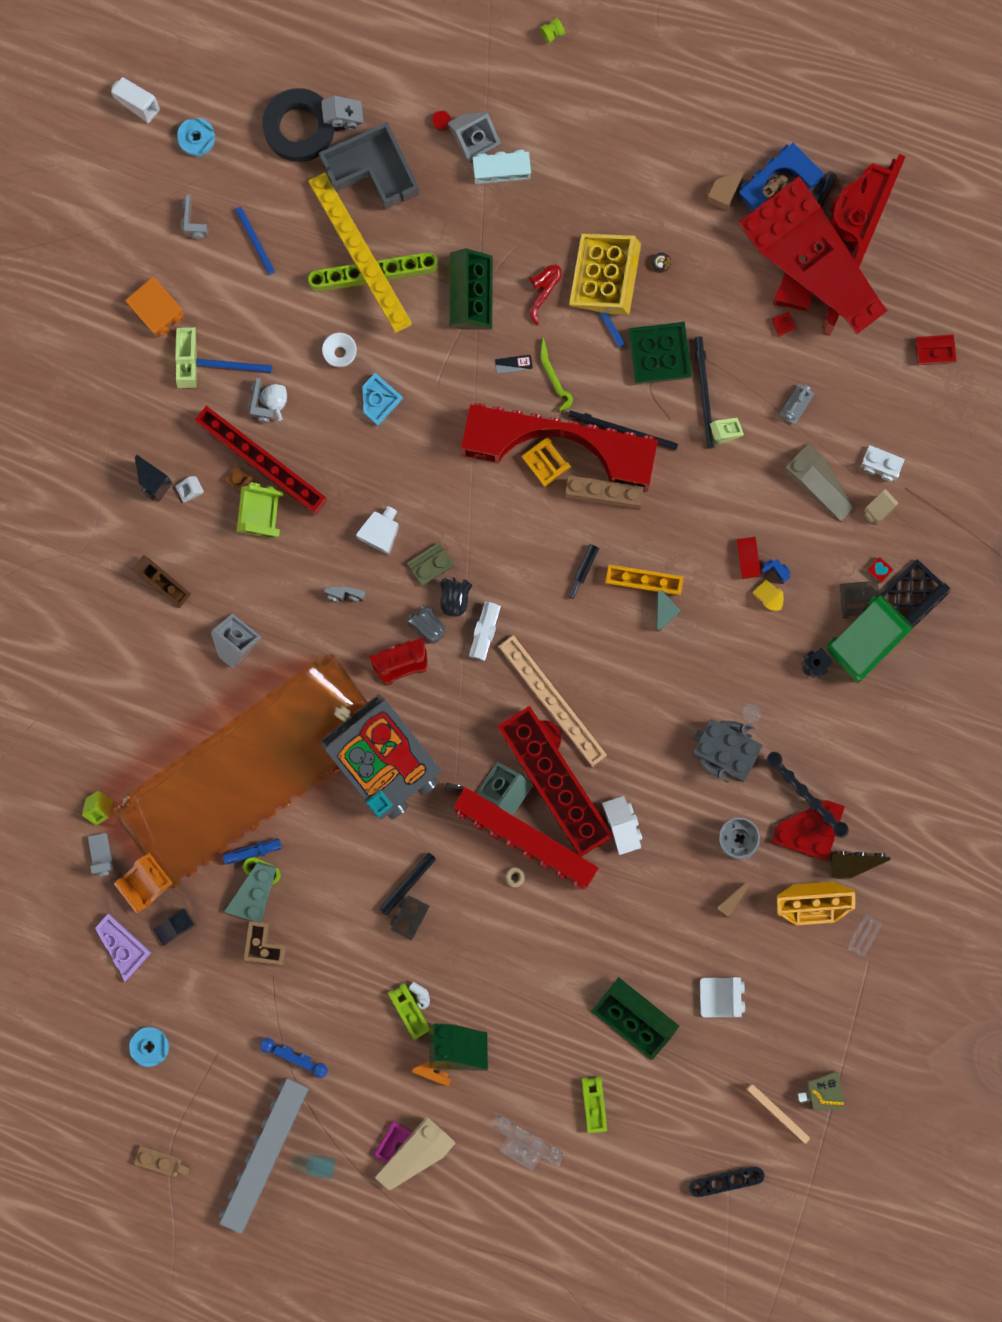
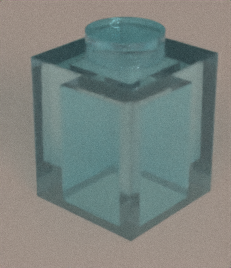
M312 1155V1158L307 1160L306 1170L309 1171L310 1176L333 1179L336 1158Z

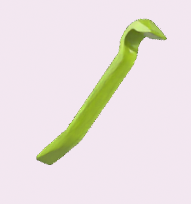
M543 338L541 362L558 396L568 399L559 409V412L572 405L573 397L569 392L563 390L548 359L547 348Z

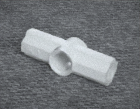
M491 602L484 603L480 620L477 622L474 631V641L469 653L470 658L485 662L490 642H492L495 634V624L501 606Z

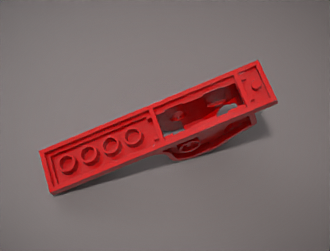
M899 154L897 159H892L888 169L875 163L870 164L855 182L848 184L842 190L841 195H836L830 209L833 212L830 222L843 243L851 247L853 251L852 257L859 267L906 158L904 155ZM829 308L822 328H825L823 333L829 336L839 317V314Z

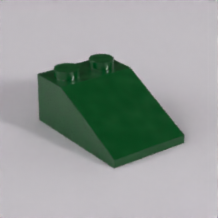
M433 1023L429 1030L430 1068L488 1071L487 1032L454 1024Z

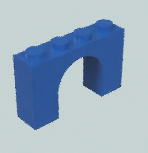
M793 142L789 146L785 145L779 151L780 155L778 157H772L766 163L767 167L761 171L759 169L752 176L753 180L750 183L745 182L739 188L738 199L752 212L770 198L763 194V191H765L763 188L766 186L767 180L773 175L786 173L795 178L800 177L808 190L811 191L823 179L824 173Z

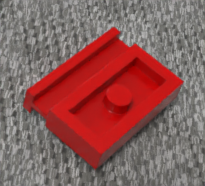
M954 334L919 336L915 338L918 365L956 363Z

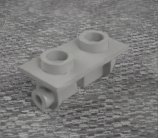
M798 384L779 416L795 425L815 393L810 391L811 388L809 386Z

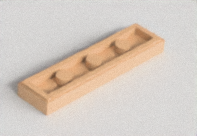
M753 1084L746 1088L755 1099L800 1141L806 1144L810 1140V1137Z

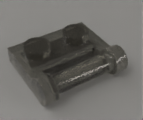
M878 580L839 584L842 618L846 619L849 616L861 615L868 608L848 609L847 604L869 602L874 596L879 597Z

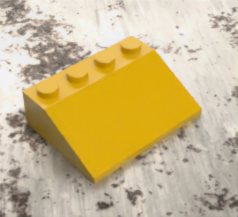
M581 234L569 305L607 314L629 315L641 243L635 236Z

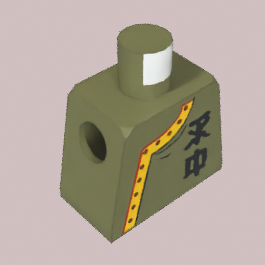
M836 1071L807 1081L808 1090L797 1092L799 1104L810 1102L811 1109L813 1110L845 1109L839 1073Z

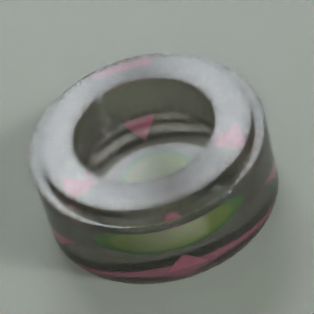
M446 783L444 790L461 795L464 787Z

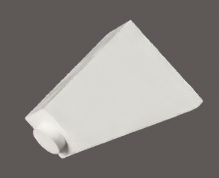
M123 77L113 84L111 88L113 98L149 124L160 110L155 96Z

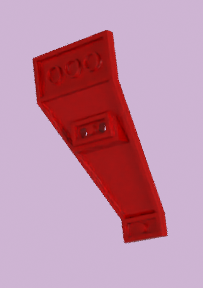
M800 177L795 178L738 222L761 255L841 315L855 334L860 333L888 311ZM816 244L821 245V249L819 251H817L815 248ZM802 255L806 257L805 262H801L800 260Z

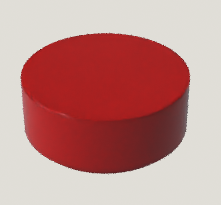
M443 110L435 112L432 117L433 126L441 131L449 128L448 122L451 121L449 113Z

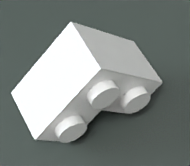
M622 796L602 803L619 855L640 849L639 840H642L640 829H636L639 823L636 815H632L634 811L631 802L627 803L625 797Z

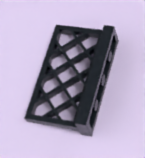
M917 559L880 595L885 597L887 594H896V603L890 604L896 607L897 611L898 607H910V613L904 617L915 627L950 594L951 588L946 583L941 582ZM918 566L923 571V577H912V570ZM901 581H910V590H898V584ZM912 581H923V590H912ZM925 581H934L938 587L934 590H925ZM898 594H910V603H898ZM912 594H923V601L921 603H912Z

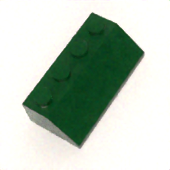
M467 248L450 252L449 326L460 329H492V255Z
M620 977L615 980L591 1010L593 1014L650 1060L655 1058L679 1028L676 1022Z

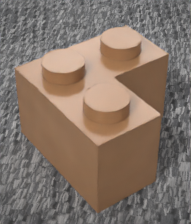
M249 921L244 960L284 966L287 946L268 944L271 924Z

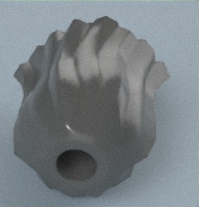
M423 604L419 607V613L409 615L407 624L423 638L425 643L436 644L444 637L446 633L445 626L434 615L432 608H427Z

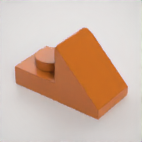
M429 1061L412 1070L415 1074L445 1086H449L451 1078H448V1073L438 1070L437 1073L433 1072L434 1069L430 1068Z

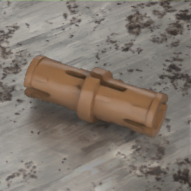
M779 175L776 179H771L768 185L764 186L763 190L765 191H763V194L766 197L773 196L787 185V178L784 175Z

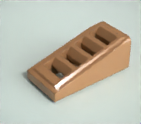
M748 882L744 883L723 901L716 910L726 917H730L749 889L750 884Z

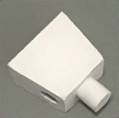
M387 506L383 515L373 512L356 534L357 539L389 555L399 528L398 523L393 521L397 511Z

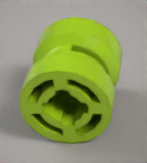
M554 18L550 24H544L540 27V31L548 43L553 42L557 36L561 37L565 34L564 27L558 18Z

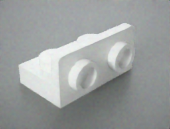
M869 445L860 468H863L864 472L874 475L876 473L881 475L882 479L892 482V480L896 481L898 479L905 459Z

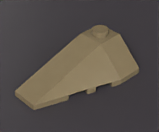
M810 444L799 452L785 468V474L840 522L853 509V505L824 456Z

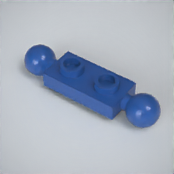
M268 1037L263 1038L259 1046L262 1052H273L301 1067L311 1070L316 1078H324L328 1073V1068L324 1063L315 1064L310 1061V1056L303 1053L297 1055L292 1052L293 1048L287 1045L277 1046L274 1040Z

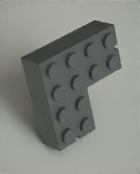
M388 122L319 152L320 160L336 192L370 177L385 210L400 204V199L402 198L406 201L419 195V187Z

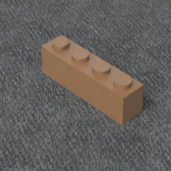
M568 475L565 498L640 510L644 487Z

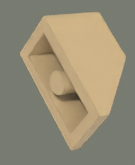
M885 489L865 508V517L869 522H874L877 525L894 510L898 502Z

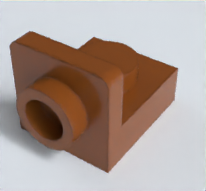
M238 466L224 479L240 494L242 487L255 482L251 476Z

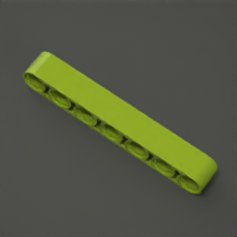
M432 253L377 261L388 281L434 273L437 269V258ZM431 260L434 264L427 267L424 265V262ZM408 263H413L415 268L408 270L405 266ZM355 264L316 270L308 276L310 288L315 292L366 284ZM394 266L397 269L395 272L390 273L387 271V268ZM352 272H357L360 275L359 277L352 279L350 278V274ZM334 275L341 277L337 282L332 281L331 278ZM315 278L322 279V282L318 285L312 283Z

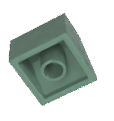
M497 761L476 793L513 815L533 787V784L521 774Z

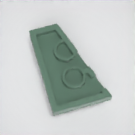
M258 862L224 912L261 923L277 867Z

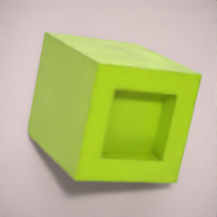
M98 790L86 798L82 816L97 826L109 818L112 799Z

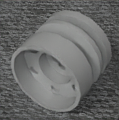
M739 817L726 822L719 836L722 851L734 860H744L754 855L760 843V834L756 825L746 818ZM736 835H739L740 837H745L743 839V844L740 845L739 842H734L736 840Z

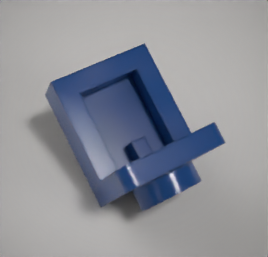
M770 559L762 565V575L772 569L782 584L791 578L789 568L785 564L782 565L778 559L774 561Z

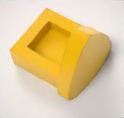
M765 580L752 592L766 608L773 611H780L782 609L784 601L783 591L777 589L769 581Z

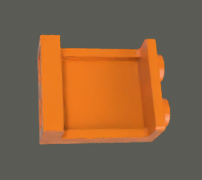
M154 276L125 300L128 307L136 313L156 338L167 334L169 328L173 324L180 323L185 315L183 309Z
M150 853L138 859L122 878L114 882L116 888L135 913H139L149 907L173 884Z

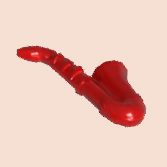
M552 264L545 267L538 275L529 276V280L536 291L541 286L543 287L529 311L530 317L536 325H539L538 310L562 277V269L558 265Z

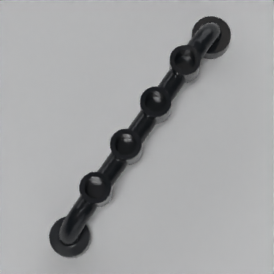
M778 752L769 753L767 756L768 765L771 768H776L783 775L785 782L791 784L796 789L797 794L806 799L811 809L817 811L823 817L824 823L833 828L836 837H846L849 833L848 825L842 821L837 822L834 815L822 806L821 801L811 795L807 786L801 784L796 779L795 774L782 764L783 759Z

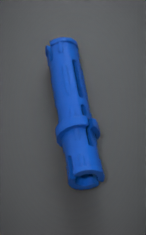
M279 838L266 842L259 841L258 844L223 853L224 862L228 865L260 855L263 857L267 853L282 850V845Z

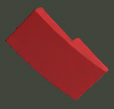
M756 536L737 539L742 579L761 577Z

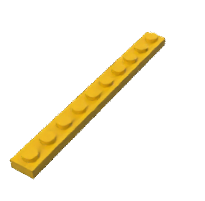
M326 173L309 180L310 187L393 331L397 333L411 326L410 318Z

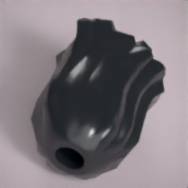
M451 577L450 580L444 578L439 583L442 589L440 608L445 615L461 616L468 607V594L473 585L465 579L460 583L456 581L455 577Z

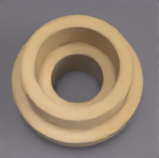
M336 706L335 716L346 723L349 719H352L350 710L344 706L340 708Z
M511 868L505 875V880L511 887L521 886L525 879L523 871L519 868ZM513 874H517L519 876V879L517 881H513L511 879V876Z

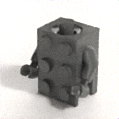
M710 719L704 732L698 729L694 735L693 740L697 741L698 744L692 756L700 760V764L708 774L721 778L726 783H729V780L725 778L727 774L744 782L763 745L750 739L752 735L748 731L750 729L755 730L751 724L724 720L717 722Z

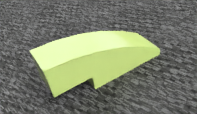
M177 328V388H197L196 328Z

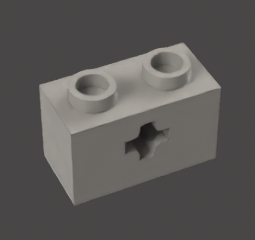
M336 95L321 101L324 123L332 124L333 127H345L347 130L356 129V126L364 123L361 101Z

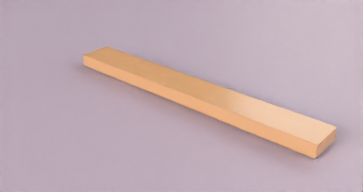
M512 635L500 644L498 648L590 766L593 767L603 760L607 754L515 636Z

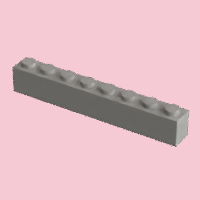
M287 1078L286 1082L282 1080L278 1091L281 1093L278 1099H273L269 1108L272 1112L269 1117H265L261 1125L264 1128L261 1136L257 1134L253 1142L255 1149L252 1154L248 1153L244 1162L247 1166L244 1172L240 1171L236 1179L238 1186L236 1190H231L227 1199L230 1203L220 1213L221 1225L240 1234L243 1233L310 1089L309 1087L290 1078Z

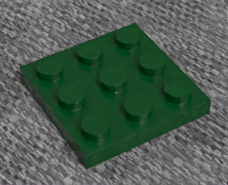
M685 322L628 328L635 385L692 378Z

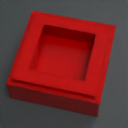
M789 312L771 319L778 337L797 329Z

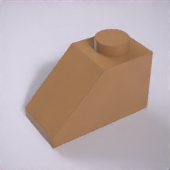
M739 171L716 179L714 185L710 184L706 191V195H708L707 202L727 211L744 172Z

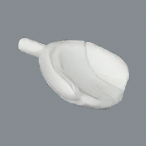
M272 384L262 390L259 400L267 409L274 410L278 421H281L283 418L280 410L283 409L287 402V390L284 385Z

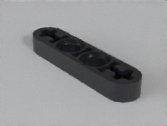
M752 1166L698 1178L690 1183L689 1191L695 1197H704L758 1185L763 1182L765 1174L761 1168ZM753 1170L761 1173L757 1181L754 1178L747 1179L749 1183L745 1184L743 1172L747 1171V1176L752 1175ZM734 1174H739L742 1178L739 1185L731 1183V1177ZM715 1178H719L723 1182L722 1187L718 1190L712 1187V1181ZM708 1180L710 1192H707V1188L701 1189L699 1194H697V1191H693V1187L696 1186L695 1183H699L702 1186L706 1185L704 1181Z

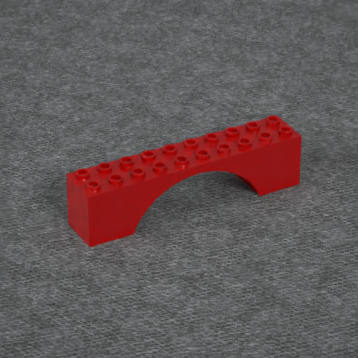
M482 403L470 404L461 446V455L463 457L499 463L510 450L525 441L539 437H560L574 441L593 453L604 467L609 482L644 487V492H648L658 440H654L652 436L644 435L643 437H638L632 432H624L622 434L617 433V430L612 428L602 430L598 429V426L588 424L586 427L579 425L575 421L565 423L560 422L561 419L555 417L545 419L539 414H531L529 416L524 415L519 410L509 412L504 411V408L498 406L488 408Z

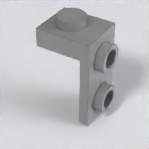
M186 195V200L182 201V211L185 212V216L181 218V230H184L186 236H192L194 239L208 237L209 230L207 224H190L192 199L190 195Z
M257 378L256 383H252L251 393L254 395L253 400L249 401L248 412H250L251 418L258 419L261 423L274 422V410L258 408L262 380Z
M103 833L89 836L88 841L93 863L90 866L91 873L97 875V877L107 876L109 872L114 871L108 835Z

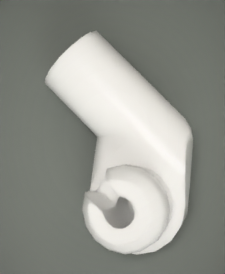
M413 981L408 990L417 995V1006L420 1009H426L430 1004L429 992Z

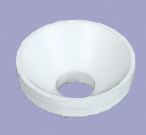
M335 333L324 341L322 352L325 360L330 365L345 367L355 359L357 347L355 341L349 335ZM337 348H344L346 354L344 357L338 358L335 356V350Z

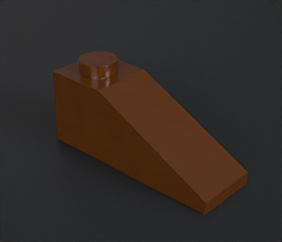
M145 555L131 569L178 608L191 595L189 591Z

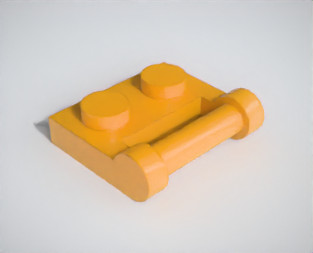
M549 437L522 455L524 462L544 487L571 468V465L564 461L551 444L552 441ZM543 448H546L560 466L559 469L556 470L541 451Z

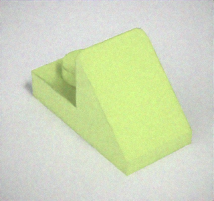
M738 418L717 420L710 423L716 445L744 435Z

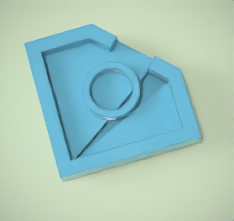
M376 373L362 386L364 415L379 426L403 400V397Z

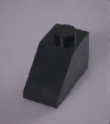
M184 908L167 918L153 930L162 945L165 946L197 925L188 910Z

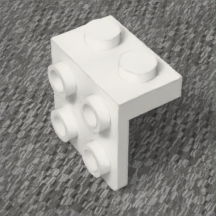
M741 977L702 978L700 980L701 1016L742 1017V1013H745V1001H741V993L745 992L744 981H741Z

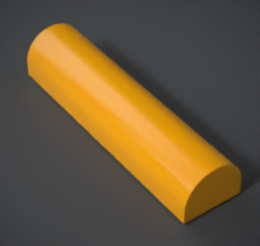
M608 564L605 584L654 592L663 591L666 594L681 596L684 576Z

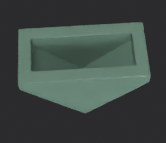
M658 591L657 632L665 628L681 612L663 591Z

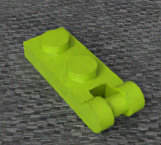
M403 983L399 985L400 988L395 991L392 989L388 994L412 1038L415 1040L428 1033L430 1027L406 984ZM404 994L406 1000L400 1003L398 997Z
M595 1076L594 1079L582 1078L587 1132L607 1131L601 1076ZM596 1086L597 1092L589 1093V1087Z

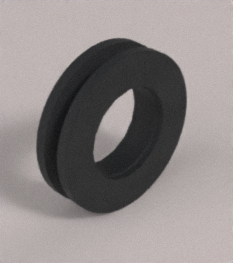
M294 88L279 93L269 102L264 111L262 125L266 141L274 153L288 161L306 162L317 158L319 152L329 147L334 136L335 127L323 121L321 101L325 99L322 96L308 89ZM302 108L309 110L315 115L318 122L315 134L303 142H293L285 138L280 131L282 117L292 109Z

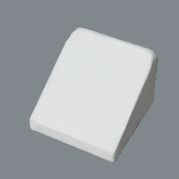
M196 476L188 477L175 486L183 503L204 493Z

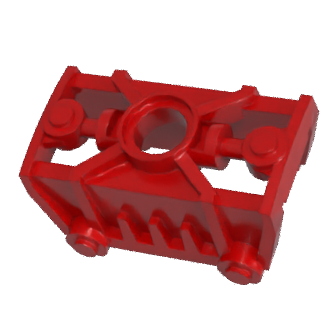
M422 637L412 642L408 640L404 644L394 645L387 650H381L379 654L369 656L375 673L387 686L393 684L395 680L408 675L426 672L428 667L427 650Z

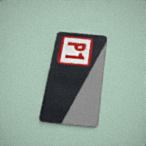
M531 355L495 359L497 374L533 369Z

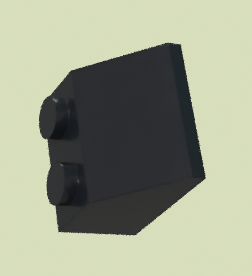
M136 455L135 463L139 485L142 487L141 491L150 500L156 499L160 502L173 483L165 473L139 455Z

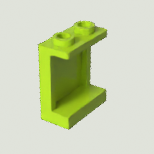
M249 483L248 486L242 487L237 532L270 539L279 537L280 529H276L275 524L278 498L283 496V492L277 491V487H260L258 483Z

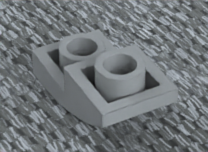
M330 587L324 591L325 595L328 596L327 599L337 603L338 600L344 601L346 595H348V599L354 602L364 601L366 597L365 591L350 587Z

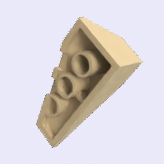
M425 1117L375 1178L390 1191L442 1159L455 1142L435 1123Z

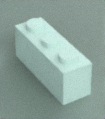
M516 150L514 153L507 154L506 152H497L495 155L482 153L473 157L475 184L531 179L529 152L524 150Z

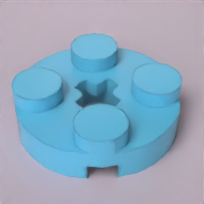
M201 118L189 119L179 127L178 142L185 153L191 156L202 157L214 146L216 137L211 124ZM193 134H201L200 140L193 141Z
M142 1028L130 1040V1054L142 1066H156L166 1059L169 1052L168 1038L164 1032L157 1028ZM148 1041H151V1044L155 1046L151 1053L144 1049V1045H147Z

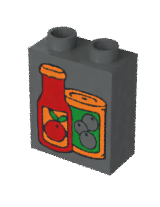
M377 694L351 715V720L349 719L347 723H341L321 739L319 744L365 801L379 790L385 794L393 806L379 816V818L382 820L388 816L392 820L405 812L409 806L405 800L418 791L420 795H424L431 791L439 782L436 775L442 770L386 699Z

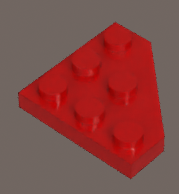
M829 800L822 802V806L834 815L837 822H840L845 806ZM809 808L777 824L772 843L828 861L835 834L833 828L824 823L823 817L817 811Z

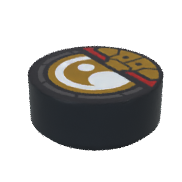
M658 253L653 257L652 267L655 271L663 273L670 268L671 259L667 254Z

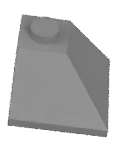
M488 112L463 114L448 122L456 142L468 161L473 160V157H476V155L485 153L501 144Z
M233 613L211 632L218 657L233 669L245 659L262 638Z

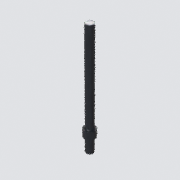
M699 336L695 337V360L698 361L707 449H713L715 446L710 427L712 419L705 365L707 356L706 351H704L703 337Z
M570 410L568 414L569 418L582 421V424L585 425L591 424L604 429L612 428L617 430V433L622 434L624 432H632L638 437H643L644 435L652 436L654 440H658L657 445L672 450H677L679 444L592 417L588 413L582 414Z

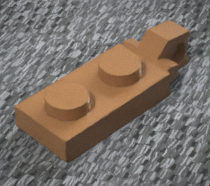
M142 1145L139 1147L134 1165L177 1177L178 1173L188 1175L190 1167L181 1164L182 1159H179L177 1156Z

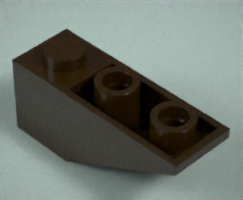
M835 851V854L830 855L829 878L851 879L890 861L891 857H886V853H874V856H866V852H855V855H847V851Z

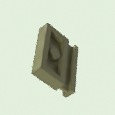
M437 543L407 563L422 587L454 567V564L440 543Z

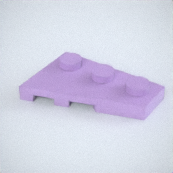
M110 913L95 928L112 956L113 962L122 974L123 980L126 982L152 952Z

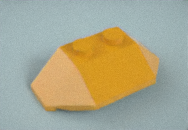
M833 881L793 884L777 895V914L796 926L835 923L855 909V890Z

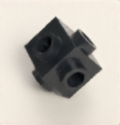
M822 647L815 653L812 650L803 656L805 660L801 663L803 665V672L812 678L816 676L821 678L828 672L827 668L833 664Z

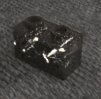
M408 895L407 899L403 897L398 907L401 909L399 915H394L389 924L392 926L391 930L412 941L430 906ZM411 903H416L419 907L418 912L415 914L408 912V906ZM403 920L408 921L410 924L407 931L399 929V923Z

